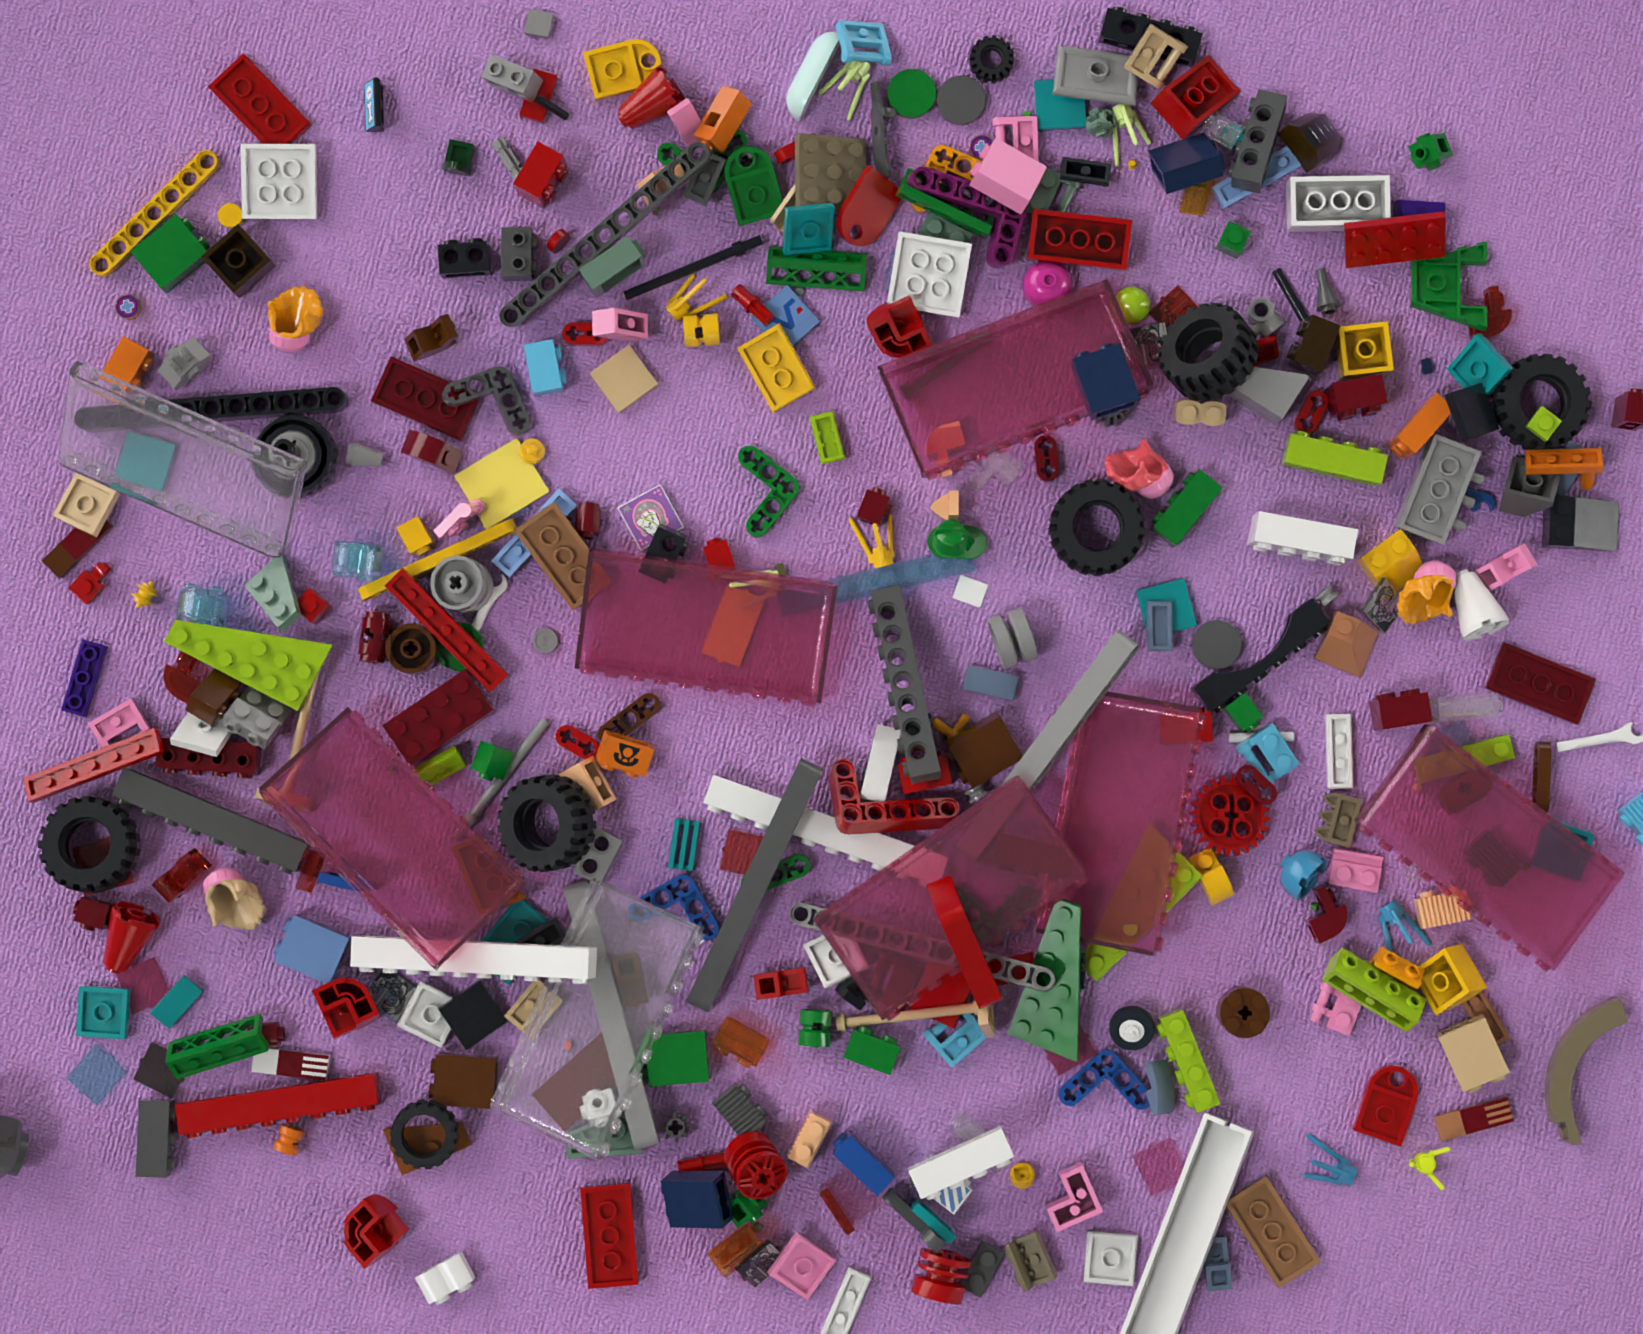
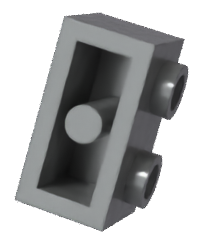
M501 227V277L504 281H533V274L538 273V261L533 259V249H538V237L533 235L531 227Z

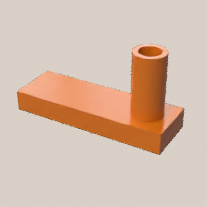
M1602 448L1525 450L1526 475L1580 474L1579 486L1584 490H1590L1595 485L1596 473H1603Z

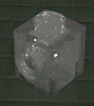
M1219 111L1216 112L1215 116L1211 114L1203 126L1206 128V136L1230 150L1244 129L1242 124Z

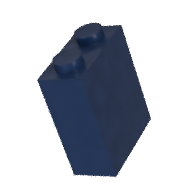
M1205 133L1148 150L1152 172L1166 194L1223 176L1222 166L1225 165L1221 151L1217 152L1214 141H1210Z
M1112 343L1103 345L1098 351L1092 353L1084 351L1072 359L1071 368L1091 421L1139 405L1140 395L1120 343L1116 345Z
M671 1171L660 1181L670 1228H724L734 1218L725 1171Z

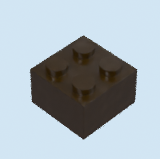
M239 224L201 256L238 298L242 297L276 267L272 260Z
M1311 315L1307 319L1304 318L1296 331V335L1299 338L1297 342L1291 344L1286 356V358L1290 359L1288 365L1314 376L1321 373L1341 325L1316 315Z

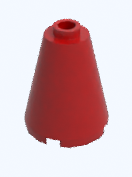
M662 65L657 66L618 108L620 113L617 116L624 127L629 126L633 129L668 115V110L685 100L674 79L666 78L664 75L668 71Z
M119 901L117 906L115 903L112 905L103 963L107 966L106 969L108 971L120 974L128 970L161 923L156 913L151 911L149 915L143 912L145 907L131 902Z

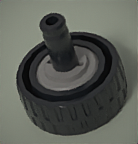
M283 415L271 420L257 434L252 447L253 467L258 478L268 489L284 497L301 499L315 495L330 483L332 476L336 472L338 452L330 433L320 423L303 415Z

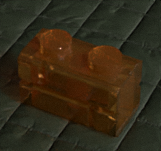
M727 1015L712 1043L716 1045L714 1049L725 1056L731 1053L738 1057L736 1062L750 1068L751 1065L757 1066L771 1039Z
M746 1223L707 1252V1255L719 1272L727 1278L751 1260L754 1254H758L763 1250L765 1246L750 1225Z

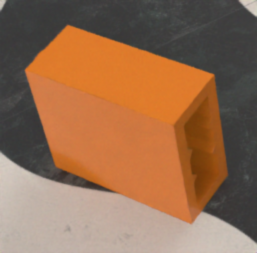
M1437 392L1427 398L1388 442L1391 446V452L1398 458L1404 457L1405 459L1416 454L1451 414L1446 400Z

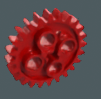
M1221 776L1219 784L1215 779H1212L1210 781L1211 788L1204 784L1201 787L1204 794L1201 792L1195 793L1199 801H1192L1190 803L1196 810L1189 812V815L1195 817V820L1191 821L1189 825H1197L1193 835L1201 834L1198 843L1208 842L1206 850L1214 846L1215 855L1224 850L1225 857L1230 855L1231 850L1236 857L1240 855V848L1245 854L1249 852V846L1256 848L1258 845L1255 839L1259 841L1264 840V836L1260 832L1269 830L1263 823L1271 820V818L1264 816V813L1269 811L1270 808L1262 807V805L1258 804L1235 783L1234 776H1231L1228 782L1224 776ZM1229 794H1231V795L1233 796V801L1231 802V808H1230ZM1214 797H1219L1222 799V809H1217L1216 807H1214ZM1239 799L1247 802L1248 808L1246 811H1241L1238 808L1237 802ZM1229 811L1230 815L1234 816V819L1230 822L1229 818L1225 817V814ZM1213 821L1220 823L1222 827L1220 834L1212 831L1211 824ZM1240 823L1245 826V836H1240L1236 832L1237 824ZM1228 824H1229L1230 838H1227V837H1226V832H1227V830H1228Z

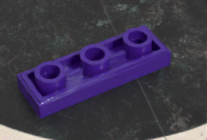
M82 639L61 711L87 718L108 646ZM86 674L87 680L83 683L81 676Z

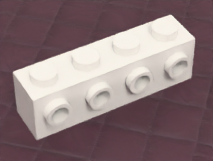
M1001 1126L908 1167V1171L920 1198L926 1197L927 1200H931L941 1195L940 1190L947 1187H950L951 1190L958 1188L964 1184V1179L971 1176L977 1179L988 1173L986 1169L995 1165L998 1169L1010 1164V1159L1014 1155Z

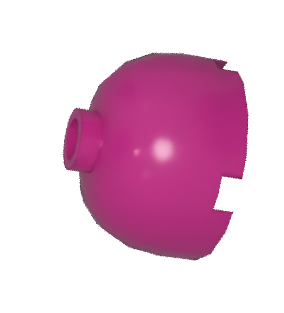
M1039 261L1027 270L1023 278L1022 290L1026 300L1036 308L1052 310L1060 307L1067 300L1071 292L1072 281L1069 272L1062 264Z

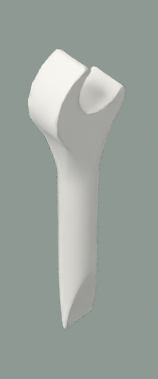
M503 574L501 575V584L493 587L489 601L478 610L471 624L478 631H480L494 602L507 590L508 582Z
M1630 722L1612 732L1556 742L1558 752L1609 742L1638 744L1643 741V731L1639 736L1633 735L1631 732L1633 723Z

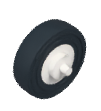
M1122 1007L1113 1014L1110 1020V1036L1114 1043L1123 1049H1142L1151 1042L1154 1036V1021L1151 1015L1141 1007Z

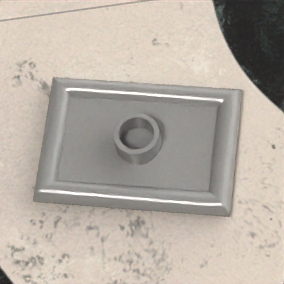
M1058 45L1053 95L1135 106L1138 76L1124 68L1125 63L1130 57L1129 54Z

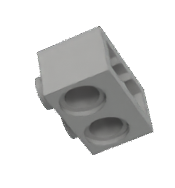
M494 55L490 56L481 76L492 87L530 102H534L543 82L534 71Z
M596 827L592 834H595L593 843H588L590 850L586 855H582V859L578 863L572 865L575 866L574 873L597 885H601L624 840ZM599 837L607 838L609 842L607 850L600 851L596 848L595 843ZM593 859L596 861L597 870L594 873H588L584 869L586 860Z

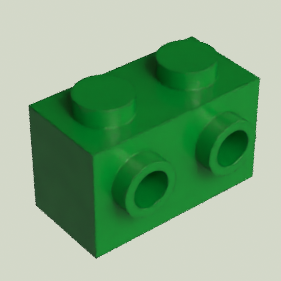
M861 1025L859 1029L853 1028L843 1058L891 1075L901 1048L899 1044H896L897 1039L883 1034L882 1038L873 1035L874 1030Z

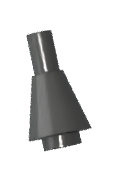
M1326 269L1316 270L1319 284L1316 311L1322 312L1323 315L1335 313L1341 304L1330 283H1328Z

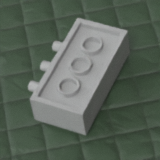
M1433 434L1426 443L1393 527L1439 545H1445L1451 527L1463 531L1466 522L1456 519V515L1461 504L1473 508L1476 500L1466 496L1465 493L1470 481L1482 485L1485 476L1474 472L1482 452Z

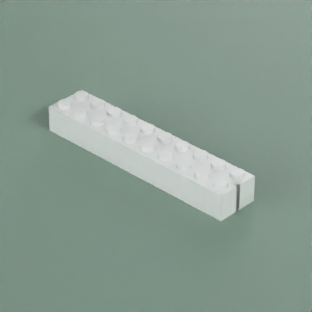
M1204 1113L1120 1334H1178L1254 1131L1235 1123H1230V1126H1227L1229 1121L1210 1113Z

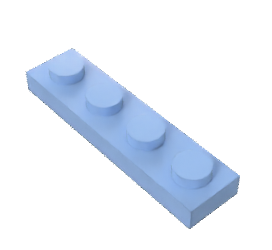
M1288 146L1272 154L1262 188L1301 168L1300 162ZM1230 177L1211 188L1223 210L1254 192L1231 187L1232 178Z
M558 489L536 513L555 501L565 516L568 517L578 506L564 492ZM516 534L491 561L511 578L532 555Z

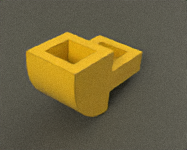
M1211 848L1188 858L1189 862L1204 876L1200 880V885L1211 906L1234 896L1229 878Z

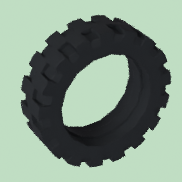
M421 1099L415 1103L407 1104L396 1116L390 1130L391 1146L395 1149L394 1153L398 1158L401 1157L403 1159L402 1162L404 1164H411L416 1169H420V1167L432 1169L433 1166L438 1167L442 1165L452 1155L459 1139V1125L454 1119L455 1115L452 1111L449 1112L447 1110V1106L442 1103L439 1105L435 1100H429L428 1102L425 1099ZM427 1115L434 1117L441 1123L445 1129L446 1137L444 1144L439 1150L425 1154L415 1151L408 1145L405 1140L404 1130L405 1125L413 1117Z

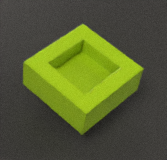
M1541 406L1525 427L1546 442L1562 420Z

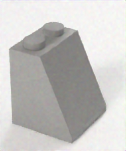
M1254 367L1251 375L1246 376V381L1243 385H1238L1234 388L1235 391L1233 393H1226V395L1273 425H1276L1284 418L1309 376L1300 373Z

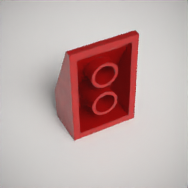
M1208 55L1164 87L1151 102V105L1179 137L1185 139L1234 99L1241 91Z

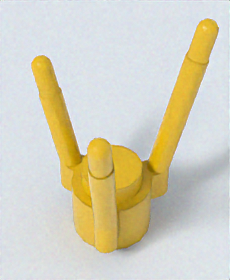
M691 274L677 293L668 301L669 304L665 308L679 322L683 316L696 315L727 299L728 295L724 294L688 312L687 310L691 307L687 301L707 282V279L703 278L682 297L681 295L695 278V275Z
M889 514L887 519L888 549L887 545H882L877 524L873 523L872 525L877 548L872 549L873 554L854 519L849 518V522L867 555L869 564L873 563L875 569L894 564L892 559L895 557L892 514Z

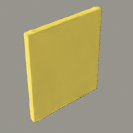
M517 438L454 475L455 480L459 483L469 502L480 499L485 503L484 512L477 515L486 529L499 524L550 493L549 488L543 482L534 465L527 464L520 458L519 448L521 441Z

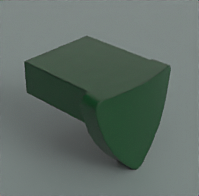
M449 139L442 170L457 175L470 176L474 144Z

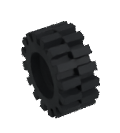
M992 35V38L984 36L983 40L979 39L976 45H973L970 53L969 66H971V72L976 74L978 80L980 78L983 79L984 83L991 81V84H994L997 80L999 82L1003 81L1004 77L1010 74L1013 67L1014 51L1010 48L1009 42L1005 43L1002 37L997 39V35ZM986 52H997L1001 57L1000 65L996 68L986 67L982 61V56Z

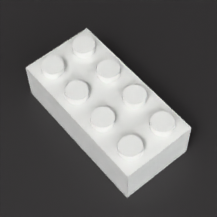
M1390 175L1290 177L1286 182L1287 232L1344 231V223L1391 218Z
M1259 511L1252 516L1247 545L1253 546V551L1268 553V550L1278 551L1277 555L1292 557V555L1297 554L1302 555V560L1316 562L1317 559H1324L1328 565L1341 566V564H1345L1354 557L1358 529Z

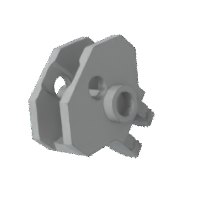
M193 337L179 346L174 345L167 351V357L164 359L158 372L177 390L194 379L208 364L212 355Z

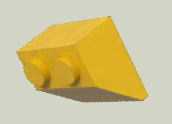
M1402 529L1392 533L1356 560L1377 590L1387 580L1391 584L1389 587L1393 589L1394 594L1403 588L1408 580L1413 579L1414 574L1423 564L1416 548ZM1388 595L1383 596L1385 600L1390 597Z
M1463 944L1446 947L1419 966L1425 970L1420 989L1436 1016L1470 1000L1487 988Z

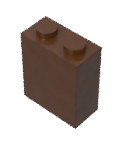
M996 711L945 741L948 749L944 752L951 763L956 762L960 768L956 772L962 783L966 784L968 782L972 788L1017 763L1023 757L1002 718Z
M453 1053L436 1054V1058L431 1060L430 1072L434 1073V1084L430 1083L429 1098L437 1101L436 1103L439 1105L442 1103L445 1106L493 1109L496 1101L499 1057Z

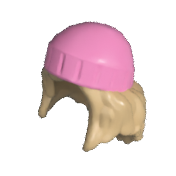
M229 867L216 869L207 875L203 882V889L213 927L222 923L232 929L237 927L249 931L256 929L257 925L262 923V918H264L267 909L255 884L245 881L239 872Z

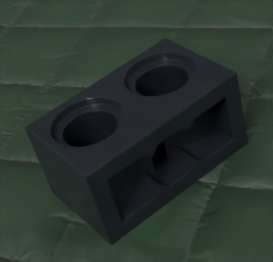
M482 238L468 239V243H458V240H446L444 244L437 245L439 274L442 279L491 275L490 246ZM480 251L483 253L480 261H471L470 258L474 252ZM449 254H458V260L455 263H446V258Z
M660 523L638 571L663 583H666L668 578L673 579L679 567L675 564L678 555L683 557L689 543L685 542L687 535ZM666 537L674 538L677 543L676 548H666L663 542ZM663 560L667 565V569L662 572L657 571L654 568V561Z

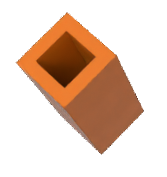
M722 86L693 136L699 142L707 145L711 152L724 153L752 103L740 90Z

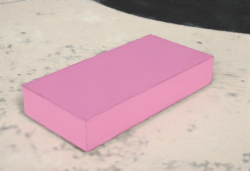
M686 98L668 110L667 113L685 145L688 147L694 142H699L693 135L701 120L692 103Z

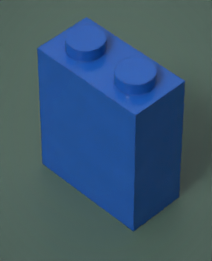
M851 1131L846 1135L842 1132L833 1142V1155L877 1196L895 1178L894 1171Z

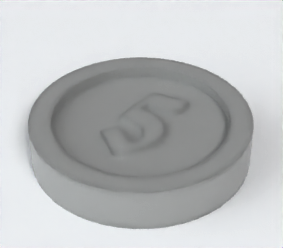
M540 629L533 637V645L541 653H550L556 649L558 637L550 629Z

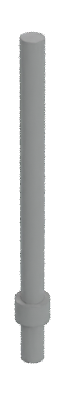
M541 718L512 756L504 780L495 778L471 811H467L461 818L463 821L451 837L459 842L469 828L476 825L479 821V815L550 724L549 722Z

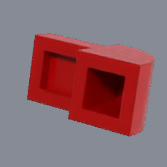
M806 967L776 970L753 975L757 1000L809 992Z

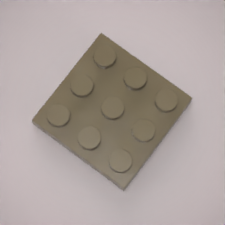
M805 133L796 134L795 206L833 203L835 212H839V209L866 167V139Z

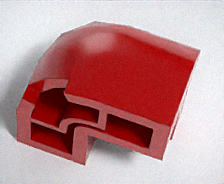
M910 295L889 305L887 302L875 308L867 317V326L883 354L904 360L933 347L929 333Z
M345 977L335 979L312 990L334 1040L371 1024L380 1016L368 989L364 984L355 979Z
M377 1194L364 1198L343 1221L345 1223V1241L343 1242L364 1269L391 1251L399 1243L398 1241L410 1230L396 1214L395 1211L398 1207L386 1197Z

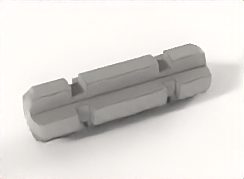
M499 137L494 140L492 146L496 153H500L498 156L507 170L512 172L511 176L515 181L522 169L519 166L521 163L512 149L507 147L509 144L505 138Z

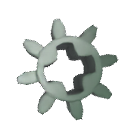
M1096 107L1089 111L1090 116L1086 118V128L1092 136H1096V138L1102 136L1104 139L1113 134L1112 129L1115 128L1116 117L1111 110L1105 107L1102 109Z

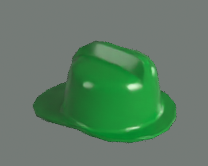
M951 519L943 521L934 528L927 540L929 550L941 558L975 559L983 554L987 546L986 537L981 530L973 526L963 525L961 522Z

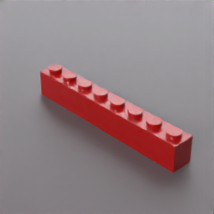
M375 1072L181 1102L175 1105L179 1135L187 1134V1138L202 1136V1131L211 1130L212 1134L227 1132L228 1127L236 1126L238 1131L252 1128L251 1124L260 1122L261 1127L276 1125V1120L286 1119V1123L301 1121V1116L310 1115L311 1119L326 1117L325 1112L335 1111L336 1115L351 1113V1108L360 1107V1111H369L376 1109L375 1105L382 1101L378 1074Z

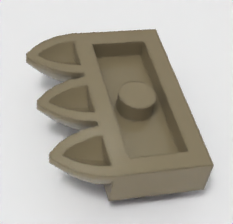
M1339 793L1327 794L1323 796V799L1333 810H1324L1319 813V816L1329 825L1318 827L1314 831L1325 842L1350 848L1362 799Z

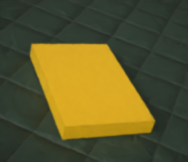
M780 323L737 348L773 413L816 389L815 384Z

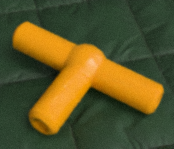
M963 713L953 728L938 718H935L931 724L932 727L944 734L947 739H950L963 731L971 718Z

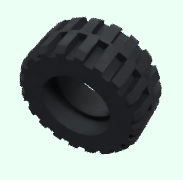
M1205 303L1199 305V308L1192 307L1188 309V313L1179 315L1176 318L1177 321L1173 325L1170 324L1167 328L1168 333L1162 337V346L1159 347L1158 353L1160 357L1159 365L1163 370V374L1184 397L1194 401H1211V398L1218 400L1223 398V395L1226 393H1233L1235 391L1234 388L1238 385L1242 386L1246 381V376L1251 375L1254 369L1252 365L1256 364L1258 357L1256 352L1259 349L1255 333L1237 311L1221 303H1212L1211 306ZM1221 341L1219 348L1211 357L1200 363H1195L1205 348Z
M1546 353L1541 356L1538 354L1530 355L1511 365L1512 371L1500 382L1490 396L1493 398L1491 404H1494L1496 421L1501 427L1499 433L1503 437L1507 435L1510 438L1509 443L1514 446L1522 445L1524 450L1553 449L1568 442L1582 430V425L1587 423L1589 418L1587 411L1591 409L1592 401H1589L1587 398L1591 394L1590 387L1585 388L1583 384L1587 379L1584 374L1578 375L1576 373L1578 369L1573 363L1568 365L1565 363V358L1561 356L1553 358L1552 354ZM1534 380L1550 384L1557 391L1561 400V412L1558 418L1562 422L1546 442L1525 427L1530 420L1524 415L1520 406L1521 389L1527 383Z
M1099 479V481L1087 480L1084 483L1074 485L1060 497L1050 515L1048 534L1051 537L1052 549H1055L1057 552L1056 556L1060 561L1063 560L1068 568L1071 570L1075 569L1083 575L1101 576L1116 572L1136 556L1143 543L1142 539L1145 536L1144 513L1142 514L1140 511L1141 505L1138 500L1135 501L1133 499V494L1128 489L1125 491L1120 487V484L1116 482L1112 484L1103 479ZM1102 505L1109 508L1117 516L1120 532L1118 539L1110 548L1102 551H1092L1083 547L1077 541L1073 529L1074 520L1077 514L1087 506Z
M552 774L523 779L517 782L516 786H512L508 790L507 794L509 797L503 798L501 802L503 808L498 811L497 819H500V825H497L498 833L501 832L502 839H500L502 846L507 847L506 853L511 859L516 858V864L526 867L533 872H548L570 867L572 864L578 863L582 859V855L588 853L590 850L588 843H593L595 834H592L593 829H596V821H593V814L596 813L594 806L590 807L589 801L591 799L588 794L581 792L583 788L578 783H573L572 779L566 776L560 777L559 775ZM543 800L554 808L559 820L558 836L551 846L539 837L535 827L536 810Z
M91 796L69 799L67 804L61 803L55 808L57 811L54 814L49 813L46 817L48 821L46 827L41 826L39 833L43 834V838L38 840V848L42 849V854L39 855L40 861L45 863L46 867L44 870L47 874L53 876L54 881L59 885H63L68 889L84 893L104 892V889H112L117 886V882L124 881L128 877L127 872L130 869L134 870L137 864L134 862L135 856L140 855L137 842H141L140 834H137L135 831L137 825L135 821L129 818L130 814L126 810L121 809L119 805L108 800ZM89 821L98 822L105 826L109 832L111 839L109 853L98 866L82 868L76 865L70 857V837L81 824Z

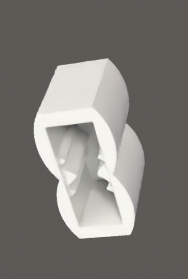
M462 1251L419 1273L415 1277L428 1304L435 1302L437 1305L450 1298L449 1293L455 1290L461 1293L472 1287L471 1282L476 1278Z

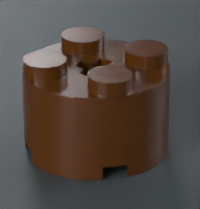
M418 624L399 626L390 634L386 641L385 650L388 660L397 670L406 674L418 675L425 673L434 667L438 659V642L436 637L427 628ZM412 643L418 647V651H415L413 656L412 653L407 652V648L412 647Z
M1236 986L1226 991L1219 998L1216 1005V1016L1220 1025L1228 1033L1239 1038H1251L1261 1034L1268 1025L1270 1007L1266 998L1260 992L1249 987ZM1244 1006L1248 1010V1014H1245L1242 1018L1238 1014V1010H1242Z

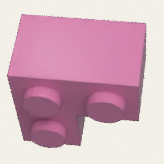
M1081 1162L1058 1171L1067 1195L1045 1205L1057 1232L1103 1212Z

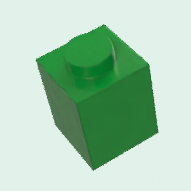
M1228 221L1215 249L1237 259L1242 253L1251 231Z
M1246 693L1235 698L1223 708L1239 732L1245 730L1248 733L1260 725L1258 720L1263 717Z
M480 741L470 769L480 772L478 777L491 782L494 777L504 780L514 752Z

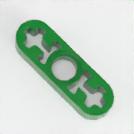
M795 854L781 859L777 867L783 872L782 878L779 881L771 880L767 890L805 876L810 870V862L807 857L802 854ZM799 859L800 862L805 861L806 865L802 867V872L793 869L789 871L792 876L787 877L786 869L782 864L787 862V866L791 867L795 865L794 860ZM745 873V874L742 876V878H741V884H742V881H743V879H744L746 873Z

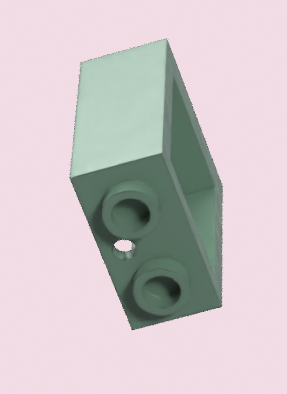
M627 236L581 267L579 272L597 299L645 266L643 258L646 256L636 239L631 241L629 236Z

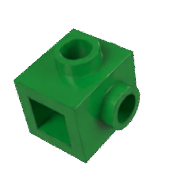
M1426 133L1417 137L1416 143L1408 146L1411 152V160L1417 169L1427 168L1428 171L1434 170L1442 166L1441 161L1453 156L1445 133L1432 135Z
M738 1189L731 1195L734 1215L732 1221L737 1228L741 1227L748 1220L753 1224L764 1215L761 1210L768 1205L767 1201L764 1198L750 1199L745 1197Z

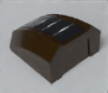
M1307 113L1297 118L1277 134L1300 162L1301 167L1306 173L1339 153L1342 139L1324 114Z

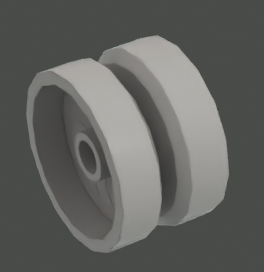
M455 555L445 558L437 564L431 575L430 586L432 595L440 605L457 612L471 613L480 610L487 604L492 595L493 580L491 573L485 565L474 559Z
M1021 607L1008 612L1009 628L1001 615L987 618L990 634L1004 670L1017 666L1016 650L1025 663L1038 659L1034 636Z

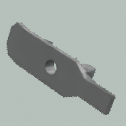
M874 81L870 84L873 159L876 170L888 179L891 177V169L887 161V145L890 143V140H885L887 127L883 121L893 118L896 115V111L894 108L884 107L879 96L878 81Z

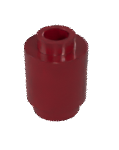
M581 502L579 503V508L576 509L575 529L582 539H594L595 535L600 534L601 510H599V504Z
M279 1022L263 1023L262 1034L269 1043V1047H280L281 1041H285L284 1026H280ZM254 1025L249 1026L247 1028V1031L254 1029Z

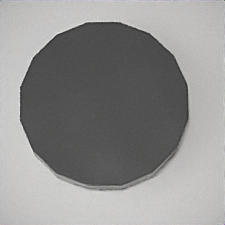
M959 75L949 78L942 84L938 91L936 104L941 116L953 125L963 126L972 123L980 117L985 107L986 97L978 81L969 76Z
M1221 620L1208 621L1201 625L1194 633L1191 643L1193 655L1204 667L1214 670L1223 669L1233 664L1239 657L1242 647L1241 637L1236 628L1228 622Z

